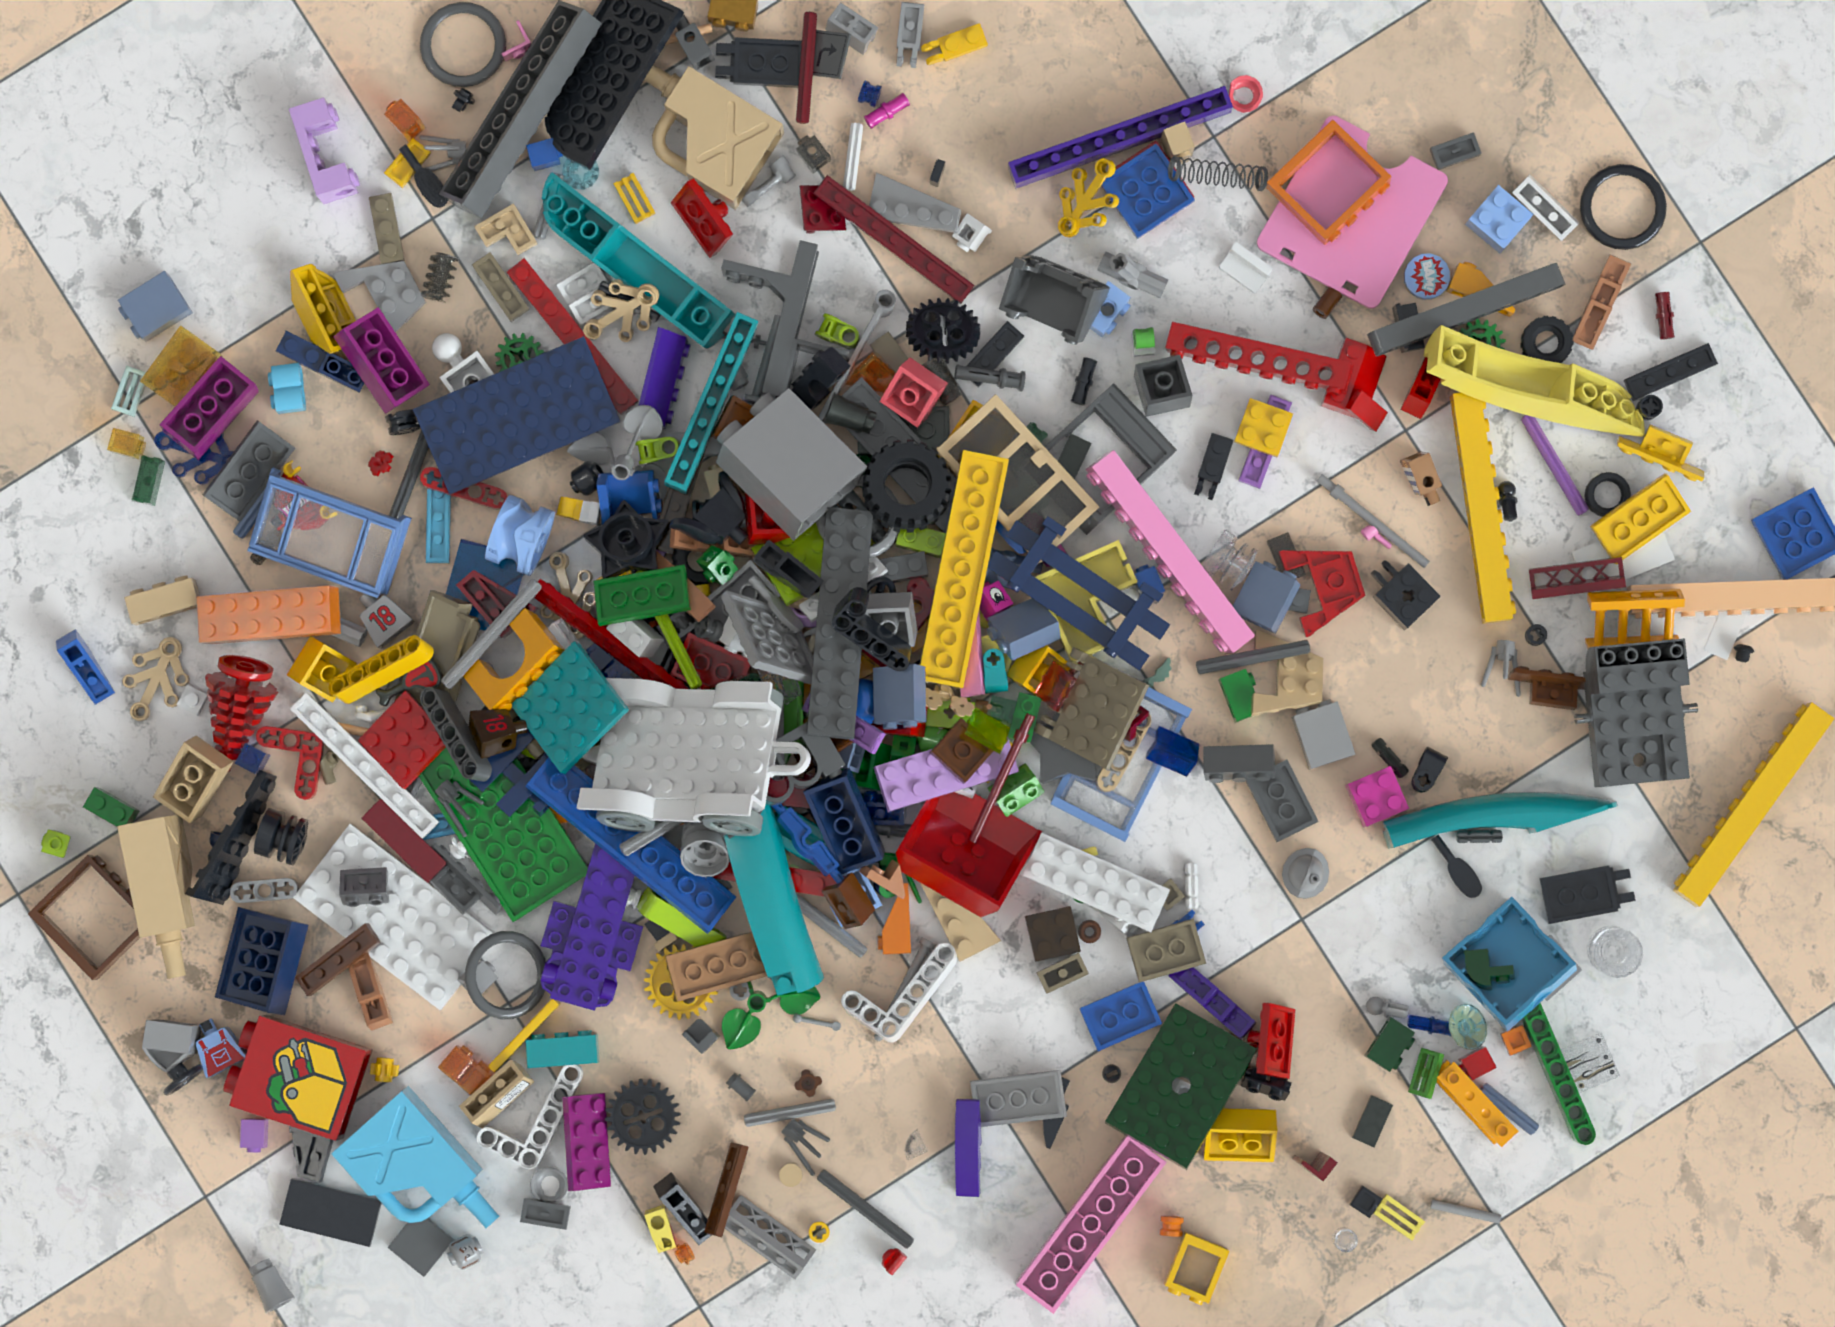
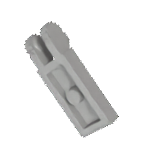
M901 3L896 66L902 67L904 60L903 50L907 49L912 50L910 58L911 68H916L917 53L920 50L924 4Z

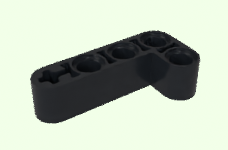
M861 587L851 589L836 605L832 618V627L895 671L906 670L910 663L911 646L865 614L869 602V593Z

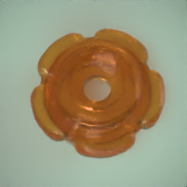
M688 1243L677 1244L676 1258L681 1264L685 1262L686 1265H690L689 1262L695 1259L691 1247Z

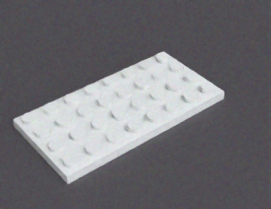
M352 824L348 825L293 897L345 938L363 924L369 923L381 941L380 944L368 952L369 956L439 1010L443 1009L461 985L457 979L465 972L467 960L473 948L482 939L493 934L491 930L466 912L462 915L431 884L427 883ZM387 867L389 903H383L378 906L361 904L357 907H349L342 904L339 896L340 870Z

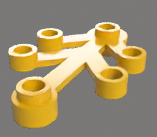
M1102 158L1096 162L1095 172L1097 175L1086 192L1084 188V181L1087 179L1086 170L1075 168L1072 171L1071 176L1074 180L1075 191L1072 188L1063 187L1059 192L1064 216L1058 222V229L1063 236L1074 237L1080 228L1089 226L1103 227L1106 224L1107 218L1102 213H1094L1092 217L1081 218L1085 211L1105 206L1109 208L1118 206L1119 198L1115 194L1108 193L1104 197L1093 199L1104 180L1115 173L1116 168L1112 160ZM1109 165V169L1106 172V166ZM1081 172V177L1078 179L1077 175ZM1069 191V196L1066 198L1065 193ZM1076 194L1077 206L1074 209V211H1072L1071 201L1074 199ZM1112 197L1113 202L1109 204V199ZM1100 216L1101 221L1097 223V218Z

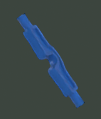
M782 804L770 805L780 815L777 821L791 836L792 844L797 852L803 857L810 859L825 877L830 874L837 884L840 883L844 877L836 869L839 863L830 854L824 843L818 840L812 845L806 844L805 838L811 834V828L791 807L786 809Z

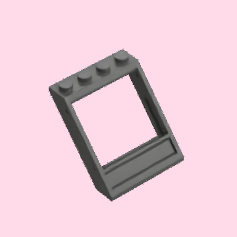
M1114 383L1045 446L1050 451L1059 441L1069 436L1095 412L1148 468L1136 479L1140 485L1177 451ZM1032 460L1024 467V470L1040 486L1055 473L1046 463L1038 468ZM1062 480L1048 492L1049 496L1071 519L1086 507ZM1111 505L1102 514L1096 510L1079 528L1088 535L1115 510L1114 506Z

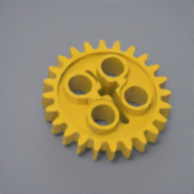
M682 944L681 950H678L677 946L673 945L672 952L664 948V954L669 955L686 950V945ZM656 953L658 961L650 960L653 969L645 970L651 975L650 978L644 979L645 982L650 983V986L644 988V991H651L652 993L647 999L656 1000L652 1007L655 1008L660 1005V1014L668 1010V1018L677 1013L678 1020H681L684 1013L687 1019H690L691 1012L699 1016V1008L705 1011L708 1010L705 1003L714 1002L710 995H717L718 992L716 991L696 996L692 1003H686L684 1000L675 1002L674 990L670 996H665L661 993L662 984L670 983L672 985L665 955L662 956Z

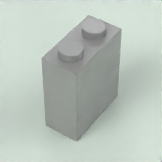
M1331 699L1318 704L1319 708L1310 710L1308 706L1296 710L1297 715L1291 717L1309 770L1355 755L1338 701L1332 703Z

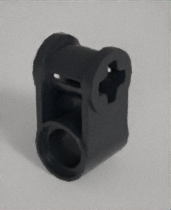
M1427 746L1411 780L1413 789L1420 793L1431 789L1444 768L1448 756ZM1425 776V781L1428 784H1425L1422 787L1420 786V781L1418 780V778Z

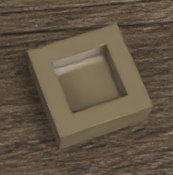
M1171 878L1161 885L1170 889L1163 905L1165 910L1168 911L1182 900L1185 895Z

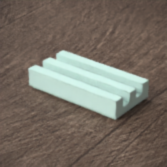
M126 366L111 409L135 417L150 374ZM132 372L134 373L130 387L128 389L124 404L122 407H119L129 376ZM141 375L142 377L139 382L130 410H128L138 378Z

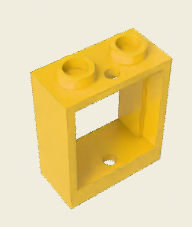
M1184 1231L1164 1281V1285L1168 1287L1167 1291L1177 1296H1180L1181 1293L1189 1295V1300L1199 1305H1202L1203 1302L1209 1304L1230 1251L1227 1248ZM1188 1244L1219 1257L1205 1294L1173 1282Z

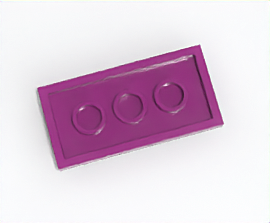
M605 1093L562 1097L568 1191L611 1187L607 1121H605V1118H607Z

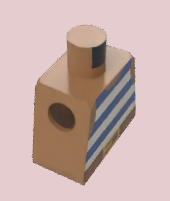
M1420 451L1400 460L1415 495H1423L1427 506L1438 503L1440 498L1436 489L1442 487L1430 453ZM1426 477L1427 482L1423 485V479Z

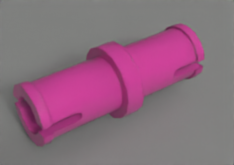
M901 93L889 102L881 103L879 108L865 115L864 119L869 128L872 129L884 120L894 118V114L910 106V103L905 94Z

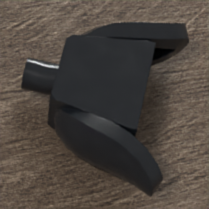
M725 471L719 472L718 483L720 490L692 519H672L669 528L677 530L704 544L718 543L722 545L730 537L738 545H741L748 537V534L740 528L746 518L743 497Z

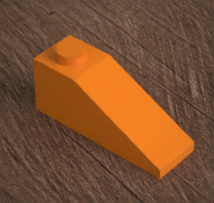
M903 883L906 896L904 899L897 896L882 930V936H878V950H883V954L911 953L908 883Z

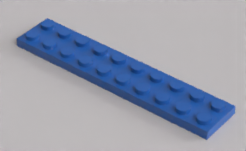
M548 757L525 787L708 934L736 899V896L712 876L702 877L688 872L681 864V851L662 836L629 856H625L620 850V844L640 832L625 831L606 826L596 819L597 810L577 809L580 788H592L593 780L575 765L566 774L560 773Z

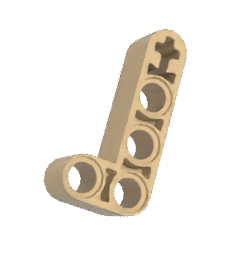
M1150 714L1146 718L1145 726H1137L1134 746L1127 747L1122 742L1117 755L1123 757L1124 764L1118 768L1112 763L1110 770L1119 773L1118 776L1115 773L1110 779V782L1113 783L1112 786H1103L1104 782L1101 778H1106L1110 771L1101 768L1096 780V786L1100 791L1110 792L1117 787L1151 725L1152 719Z

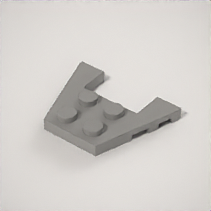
M404 261L333 273L343 293L365 282L377 307H379L395 333L426 303Z

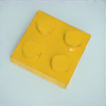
M1250 398L1234 443L1277 458L1293 413Z

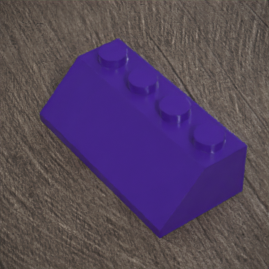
M658 327L639 405H648L655 408L662 420V429H666L667 424L671 425L674 411H671L672 403L678 400L680 389L676 387L678 379H683L685 367L682 366L684 357L688 358L691 344H687V337Z

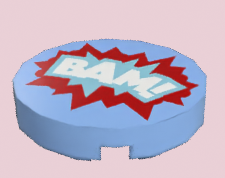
M1431 253L1420 254L1414 257L1407 264L1404 272L1406 287L1413 296L1422 300L1434 299L1440 296L1447 289L1450 282V270L1447 263L1441 257Z

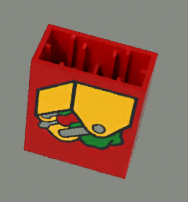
M270 1015L259 1016L257 1023L248 1020L243 1027L238 1044L239 1047L247 1049L242 1068L232 1065L224 1083L223 1091L232 1094L229 1106L334 1141L343 1139L373 1049Z

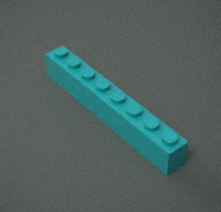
M739 312L736 313L665 478L664 486L683 494L687 493L757 330L758 320Z

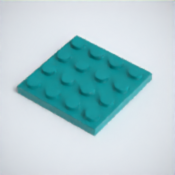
M573 641L537 681H534L528 687V691L522 697H518L512 703L514 711L521 720L526 721L528 730L559 772L566 774L629 711V708L579 642Z

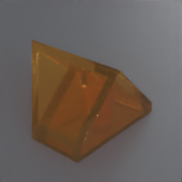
M872 352L854 370L845 385L852 386L862 377L874 391L885 393L896 371L878 353Z

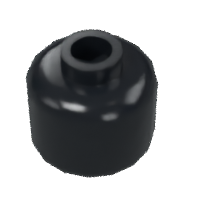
M586 461L571 472L572 481H570V485L576 493L580 492L588 496L597 490L598 474H603L604 472L596 462Z

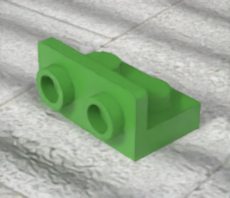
M1026 763L1018 768L1019 772L1008 775L996 800L1006 817L1045 792ZM994 784L987 788L989 792L991 791Z

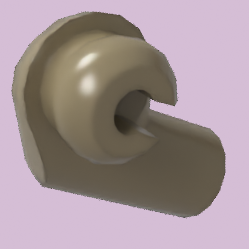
M332 750L324 755L319 766L325 785L336 782L333 769L340 758Z

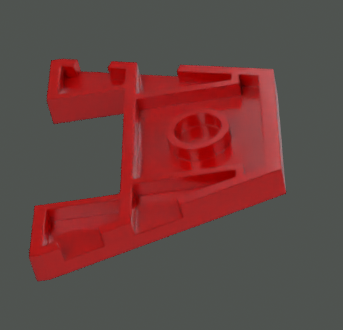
M1278 551L1284 570L1288 571L1308 565L1322 610L1299 617L1305 637H1310L1318 629L1366 596L1352 551Z

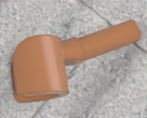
M976 699L974 713L987 715V711L992 709V705L988 704L989 701Z

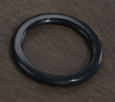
M1617 164L1598 171L1584 187L1580 199L1581 217L1587 231L1595 240L1613 249L1629 250L1647 244L1658 234L1666 218L1667 203L1660 183L1652 174L1634 165ZM1620 175L1631 176L1645 183L1653 194L1655 201V215L1649 227L1641 234L1626 239L1616 238L1602 231L1596 224L1591 210L1592 198L1599 185L1611 177Z

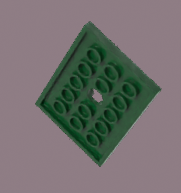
M1175 1003L1105 1120V1124L1187 1170L1253 1059L1257 1049ZM1178 1077H1184L1190 1082V1089L1187 1093L1178 1094L1172 1089V1082Z

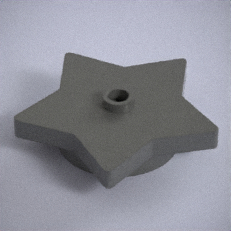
M1056 712L1052 719L1057 721L1060 713ZM1047 723L1044 724L1045 726H1047V727H1049V728H1051V729L1054 728L1053 726H1051V725H1049V724H1047ZM1033 731L1030 743L1040 753V782L1042 784L1049 783L1067 774L1092 781L1097 780L1095 763Z

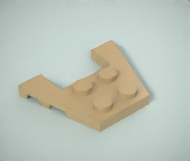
M1256 630L1254 633V650L1288 643L1261 630ZM1310 652L1308 654L1277 659L1276 696L1254 693L1252 695L1251 716H1258L1266 712L1275 713L1282 709H1296L1320 704L1323 691L1324 658Z

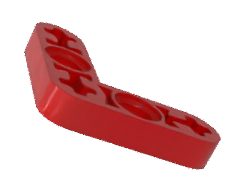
M270 726L260 728L257 731L256 740L261 746L300 752L294 792L300 799H312L317 792L320 775L319 766L323 756L324 742L315 733ZM267 730H270V735L278 736V731H280L279 746H276V740L270 739L268 743H265V739L261 738L262 734H266ZM287 734H294L296 737V743L292 747H287L284 743V738ZM301 735H304L303 740L312 741V738L315 737V741L319 742V745L311 750V746L302 744V749H299ZM307 760L314 761L316 765L312 773H306L303 769V764ZM301 775L314 777V781L308 780V787L312 790L307 792L306 796H303V792L300 791V787L305 786L306 779H301Z

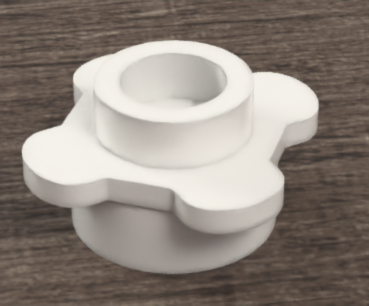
M451 838V843L449 844L451 854L457 859H461L464 856L470 857L459 838Z

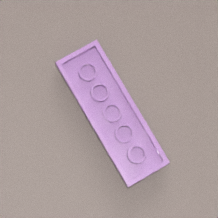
M1005 727L981 734L995 750L965 784L930 754L931 750L875 766L874 771L887 811L890 812L995 780L1011 748ZM1014 761L1008 775L1019 772L1016 761Z

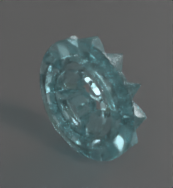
M567 159L562 170L565 182L573 189L585 190L586 188L593 187L599 176L597 162L595 161L591 171L583 167L584 170L588 171L584 173L583 180L581 181L579 175L574 174L575 171H578L579 165Z

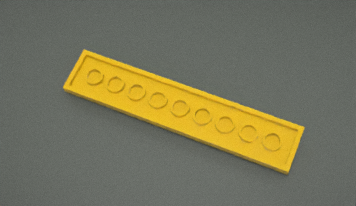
M967 450L962 451L920 665L925 666V681L959 688L964 687L1009 459Z

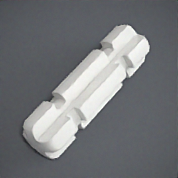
M1186 863L1184 865L1186 873V908H1198V898H1196V895H1198L1197 864Z

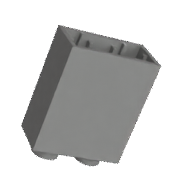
M788 388L776 399L770 393L763 395L750 409V413L754 418L744 426L737 420H734L724 428L717 437V441L722 447L716 463L794 541L828 511L827 507L835 506L859 485L867 466Z

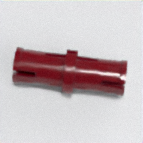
M1670 292L1655 293L1657 314L1655 316L1658 319L1660 340L1675 338L1672 319L1674 312L1671 310Z

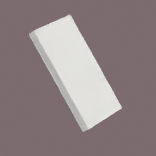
M1664 532L1622 560L1625 580L1675 560ZM1600 541L1571 552L1575 563L1610 558ZM1608 564L1603 572L1609 577L1618 576V564ZM1596 565V567L1599 568V569L1603 566V565ZM1591 566L1584 567L1580 575L1586 580L1592 579L1597 571Z

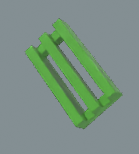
M1421 1048L1408 1090L1409 1093L1432 1099L1437 1082L1436 1077L1439 1075L1444 1054ZM1429 1055V1058H1428V1061H1427V1064H1426V1068H1424L1425 1063H1426L1427 1056ZM1421 1076H1422L1423 1078H1422L1421 1085H1420V1088H1419V1091H1418V1086H1419L1420 1079H1421Z

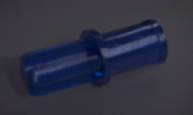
M1409 1015L1407 1026L1411 1029L1428 1031V1034L1438 1033L1452 1037L1449 1021L1435 1019L1434 1016L1426 1018Z

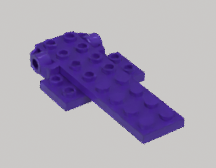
M597 844L594 845L577 907L553 901L540 945L552 949L551 957L545 962L540 979L542 988L550 993V998L595 1011L596 1007L608 1006L613 1001L618 984L616 979L617 969L631 971L643 930L641 925L622 920L635 875Z

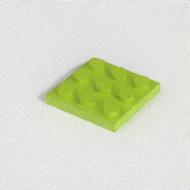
M816 522L794 541L791 538H787L774 543L785 553L788 551L820 577L823 538L818 531ZM764 544L752 547L753 554L756 555ZM765 571L786 606L804 597Z

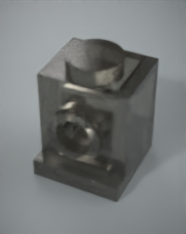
M807 135L798 141L799 147L796 148V152L813 174L831 161V155L825 150L815 135L811 138ZM814 147L816 153L809 154L808 149Z

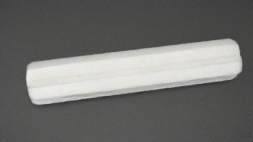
M851 123L843 183V187L849 191H853L856 188L863 125L860 123Z

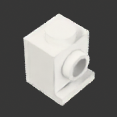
M967 213L958 226L957 233H953L952 237L958 240L956 245L966 252L969 249L976 252L987 234H990L992 230Z

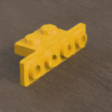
M1651 424L1641 444L1619 436L1617 439V446L1626 454H1637L1645 462L1661 464L1665 470L1673 473L1675 471L1680 472L1691 481H1703L1705 478L1703 470L1684 463L1693 445V442Z

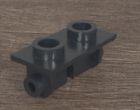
M1247 1067L1241 1087L1246 1088L1251 1093L1268 1095L1269 1098L1276 1101L1286 1100L1290 1094L1289 1090L1292 1082L1288 1081V1079L1272 1076L1270 1081L1266 1080L1267 1075L1256 1073L1257 1068Z

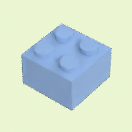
M1498 185L1465 225L1500 254L1534 214Z

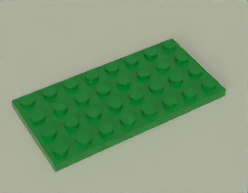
M445 748L419 775V778L464 845L493 893L500 900L502 907L512 922L520 919L586 876L588 865L551 808L540 817L533 811L534 804L527 799L509 818L496 806V803L514 786L502 774L481 792L469 779L462 776L447 748ZM517 757L512 763L526 774L527 770ZM447 779L452 784L457 781L461 787L484 801V804L480 805L457 791L459 796L455 800L470 816V820H466L452 803L449 804L465 830L466 837L462 836L445 807L438 800L439 796L435 793V790Z

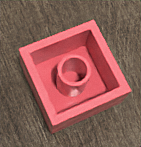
M910 357L899 367L879 402L918 428L928 418L948 383Z

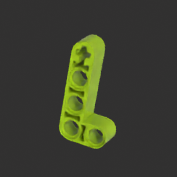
M648 886L636 906L643 916L695 947L727 938L723 932L715 927L708 934L705 933Z

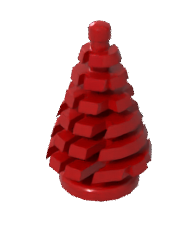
M224 655L219 657L218 668L221 672L206 674L205 682L209 688L207 690V697L211 702L209 703V712L211 715H216L211 717V727H215L213 740L219 744L215 745L214 748L230 760H236L242 753L240 749L246 747L249 742L247 736L253 735L257 728L254 725L261 722L264 717L263 713L268 711L271 701L276 698L279 692L270 682L265 687H262L263 681L272 678L274 668L271 665L251 657Z

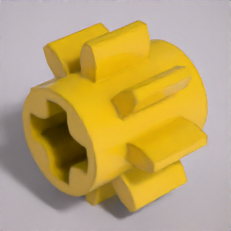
M377 1057L376 1063H370V1075H375L374 1081L392 1082L393 1076H398L399 1065H394L393 1058Z

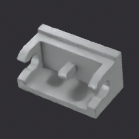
M840 2L828 18L825 30L851 34L849 46L864 55L870 41L873 42L878 27Z

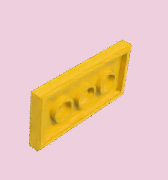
M1664 473L1593 523L1590 528L1610 558L1622 556V560H1624L1692 511L1668 474Z

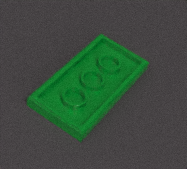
M685 565L593 581L599 626L691 610Z

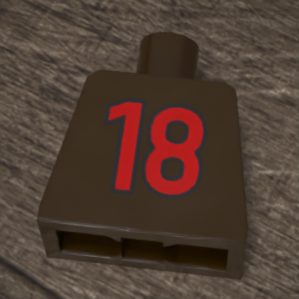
M506 709L470 711L469 730L481 759L514 749L516 747L517 735L527 733L526 721H512L510 713Z

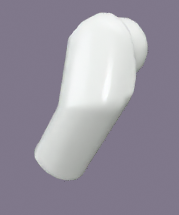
M357 705L355 707V716L358 720L374 723L387 709L368 712L367 705Z

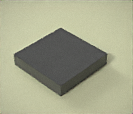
M427 1218L422 1222L407 1223L388 1246V1249L425 1277L454 1239Z

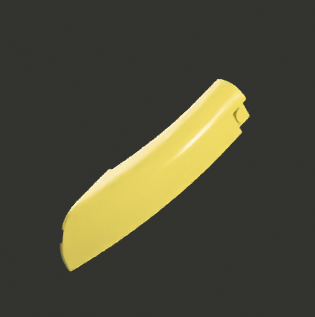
M1443 325L1439 326L1432 333L1426 344L1423 355L1428 358L1426 372L1441 378L1442 385L1504 409L1555 423L1639 437L1645 435L1643 417L1631 402L1630 398L1632 396L1615 381L1576 364L1567 365L1506 351L1475 340Z

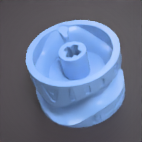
M509 495L502 505L492 528L486 547L485 559L496 564H500L506 558L512 559L517 564V572L531 576L546 547L552 530L555 512L542 506L538 511L532 512L525 500Z

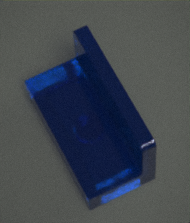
M1159 726L1156 730L1155 741L1146 752V759L1187 777L1198 763L1200 745L1193 740Z

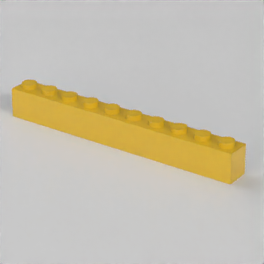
M1453 393L1450 396V404L1482 624L1509 621L1513 619V614H1516L1514 600L1511 601L1509 593L1513 590L1512 580L1507 578L1506 569H1509V559L1507 555H1504L1503 546H1506L1505 533L1500 530V523L1503 522L1501 509L1497 510L1496 500H1499V490L1497 486L1494 487L1493 478L1496 477L1495 465L1491 464L1490 461L1493 448L1491 441L1487 440L1486 432H1489L1488 418L1484 419L1483 410L1486 409V402L1463 393Z
M1813 702L1806 705L1802 704L1794 714L1797 718L1792 724L1789 722L1781 732L1784 736L1779 743L1775 741L1768 750L1769 757L1766 761L1762 760L1754 770L1756 772L1752 780L1748 779L1741 788L1743 793L1739 799L1735 797L1727 808L1730 811L1726 817L1722 816L1714 826L1716 831L1712 836L1708 835L1701 844L1703 848L1698 855L1694 854L1687 863L1689 868L1686 873H1681L1674 881L1676 887L1673 891L1693 906L1700 907L1835 719Z

